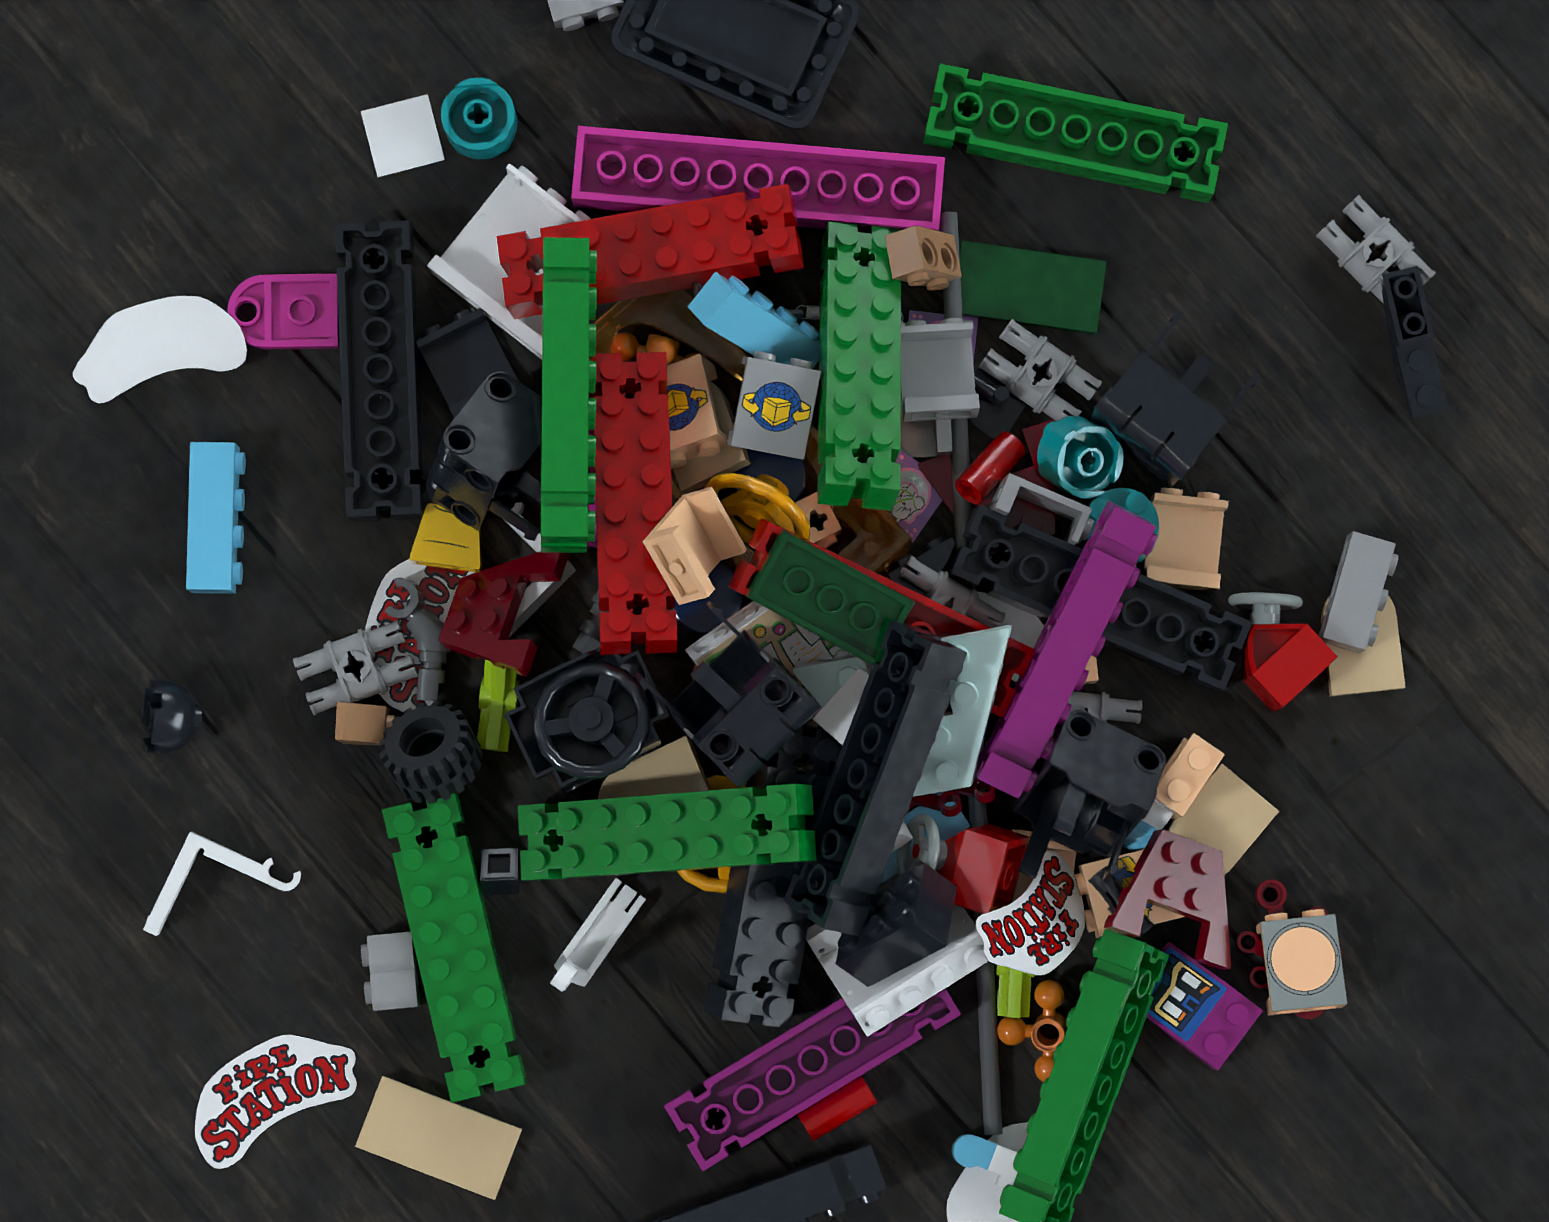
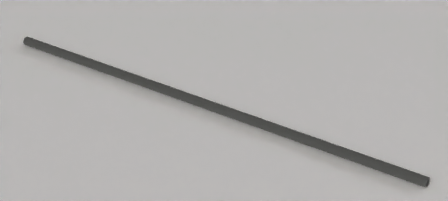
M942 212L940 213V232L954 235L960 265L958 213ZM961 278L949 281V286L943 289L944 320L949 318L963 319ZM968 418L951 419V466L956 550L962 546L968 547L970 539L962 535L972 514V503L966 501L955 487V481L970 466ZM975 774L974 782L978 779L976 774ZM986 788L979 790V792L985 793ZM968 796L969 828L987 824V804L980 803ZM973 911L974 924L976 925V920L982 913ZM988 961L976 969L984 1135L1003 1134L995 967L994 963Z

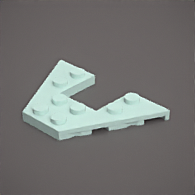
M1012 625L942 638L941 641L951 643L967 652V656L957 681L950 680L947 691L951 695L950 704L952 712L944 713L935 742L931 747L913 797L971 787L973 784ZM849 655L797 665L793 668V673L823 708L859 667L870 675L871 666L860 658Z

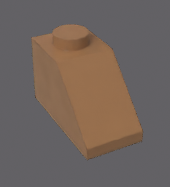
M337 702L335 740L343 744L380 745V740L385 739L383 733L387 727H392L391 721L395 718V715H389L390 709L386 706Z

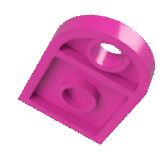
M337 274L257 275L239 284L230 297L227 312L238 323L244 335L245 343L251 347L266 350L339 348ZM244 303H252L257 308L255 318L249 322L240 321L237 317V310Z

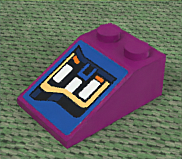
M1167 942L1161 951L1168 954L1169 958L1160 982L1155 983L1151 994L1154 998L1146 1018L1211 1069L1218 1071L1263 1010L1172 943Z

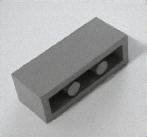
M1355 531L1347 535L1319 632V637L1326 644L1356 653H1362L1366 650L1367 646H1373L1378 633V625L1373 624L1377 610L1383 611L1388 597V590L1383 589L1387 575L1393 576L1398 562V555L1393 554L1396 546L1395 543Z

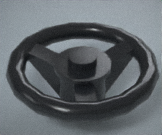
M582 662L560 671L542 689L533 710V735L540 753L556 770L578 779L603 778L623 770L641 753L651 729V706L644 689L627 670L607 662ZM599 676L593 697H587L578 701L571 709L569 718L548 721V711L555 696L568 683L583 677ZM615 682L619 683L630 694L636 709V729L626 747L615 736L617 724L612 710ZM551 737L578 738L594 747L604 746L614 758L599 764H581L566 758L553 745Z

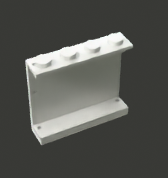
M509 163L506 167L508 173L441 258L435 255L427 267L431 274L477 310L481 308L486 317L542 359L543 314L514 319L506 308L502 278L508 276L500 265L496 236L526 231L529 238L533 239L541 237L540 228L589 220L591 218L580 210L574 214L564 206L567 201L552 188H549L546 192L535 183L538 178L523 166L516 169ZM539 270V273H536V275L542 274L543 270Z
M899 873L895 874L894 876H892L885 882L881 883L880 885H885L891 882L892 880L900 877ZM955 904L946 947L869 987L835 964L839 948L838 940L841 936L840 932L826 930L814 924L808 928L806 940L867 1037L988 962L984 954V942L977 932L976 925L965 909Z

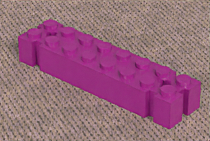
M1107 501L1094 526L1095 529L1089 541L1086 542L1033 648L1036 651L1023 677L1019 675L1013 687L1016 692L1004 717H998L994 730L979 755L976 770L977 778L1018 799L1023 790L1029 792L1038 774L1037 771H1034V765L1038 758L1042 757L1045 759L1048 756L1055 741V738L1051 737L1056 724L1063 725L1072 707L1068 703L1074 689L1080 691L1089 674L1085 667L1091 656L1097 657L1106 640L1102 633L1107 623L1113 624L1118 618L1123 607V603L1119 602V599L1125 588L1132 589L1139 576L1140 569L1136 568V563L1140 555L1145 554L1148 556L1157 540L1158 535L1153 533L1156 526L1149 520L1110 501Z
M943 989L916 1006L915 1010L906 1012L867 1037L841 997L704 1080L703 1084L707 1089L706 1091L695 1097L692 1090L689 1089L666 1103L664 1107L679 1132L685 1128L689 1129L694 1139L687 1146L701 1170L704 1171L729 1156L725 1146L737 1140L741 1148L922 1039L918 1029L930 1023L932 1028L937 1030L960 1016L961 1013L947 990ZM717 1108L716 1112H719V1109L725 1112L726 1116L722 1119V1127L715 1128V1124L710 1127L706 1123L710 1116L709 1109Z

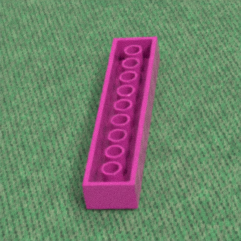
M578 126L571 199L573 207L633 212L745 192L747 200L760 198L759 189L789 184L794 198L798 227L826 229L828 221L857 224V232L870 233L872 226L903 230L915 225L939 231L945 157Z

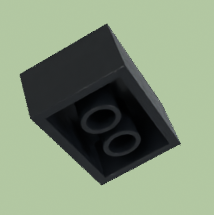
M925 863L911 871L904 872L900 877L885 885H880L875 894L869 893L866 904L870 909L860 935L854 936L841 933L838 940L839 948L835 964L869 987L946 947L957 886Z

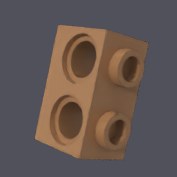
M915 225L885 236L893 279L908 282L909 286L922 285L926 286L930 291L947 288L949 281L962 277L954 235Z

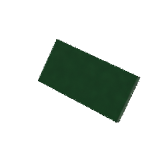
M962 241L960 247L962 315L1002 322H1010L1014 319L1016 323L1096 335L1107 261Z
M781 529L745 595L747 598L872 666L874 662L880 663L883 657L884 650L880 646L890 619L904 623L915 603L913 600Z

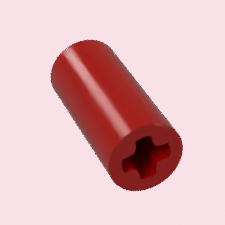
M1003 431L999 433L955 481L958 493L966 501L972 504H980L1025 455V448L1022 442L1009 432Z
M859 1076L797 1115L812 1140L815 1141L878 1102L863 1077Z

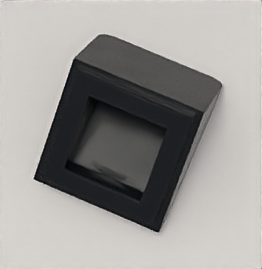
M518 848L481 849L480 882L483 895L519 893Z

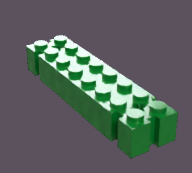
M940 64L932 102L941 105L940 108L934 106L930 108L923 144L952 150L954 141L968 144L966 153L1160 194H1166L1170 186L1181 189L1180 198L1209 203L1214 195L1219 166L1211 164V160L1217 161L1223 151L1228 123L1199 117L1194 126L1183 123L1185 114L984 72L981 81L967 78L969 69ZM964 106L972 107L970 117L962 115ZM1179 150L1187 153L1185 155V158H1187L1186 162L1178 160L1179 156L1176 155Z
M828 221L821 242L820 269H823L824 272L820 281L819 371H821L819 380L818 464H822L818 475L817 504L848 506L850 498L862 499V508L892 511L900 492L901 463L895 462L901 450V280L892 278L885 240L886 235L901 231L898 228L872 226L870 233L857 232V224Z
M543 238L541 552L586 553L587 542H594L595 511H588V504H595L596 473H588V467H595L596 436L588 435V430H595L596 398H588V394H595L596 361H589V357H595L596 324H589V320H596L597 287H589V284H596L597 251L589 250V238Z
M786 784L767 786V788L748 787L558 802V804L519 805V836H528V850H520L521 880H554L816 861L815 831L806 830L805 816L814 815L812 785ZM769 821H772V829L768 828Z
M456 792L451 794V798L445 801L443 798H440L436 803L428 804L426 800L427 808L416 811L415 804L413 803L382 810L388 839H398L401 848L400 852L392 853L440 1057L450 1056L453 1071L444 1073L451 1103L483 1095L482 1085L493 1083L495 1092L527 1083L521 1054L511 1056L508 1044L509 1041L516 1040L517 1037L469 837L465 835L459 837L456 827L457 824L465 823L459 795ZM431 827L430 832H437L438 838L432 840L433 847L426 848L427 844L420 843V837L425 835L424 829ZM476 1046H484L482 1051L489 1050L490 1058L485 1060V1067L478 1066L479 1061L474 1063L471 1055L476 1053Z
M1105 929L1103 935L1096 940L1093 948V957L1098 959L1093 972L1087 971L1081 979L1080 997L1076 1007H1073L1068 1014L1066 1021L1068 1029L1063 1042H1060L1054 1051L1053 1069L1050 1077L1046 1078L1041 1086V1101L1036 1113L1032 1114L1027 1124L1026 1132L1028 1136L1023 1148L1017 1152L1014 1158L1013 1169L1017 1171L1013 1185L1007 1184L1001 1193L999 1214L1018 1222L1071 1221L1075 1210L1072 1207L1077 1193L1081 1194L1152 1004L1154 998L1151 996L1155 983L1160 982L1169 958L1168 954L1144 942Z

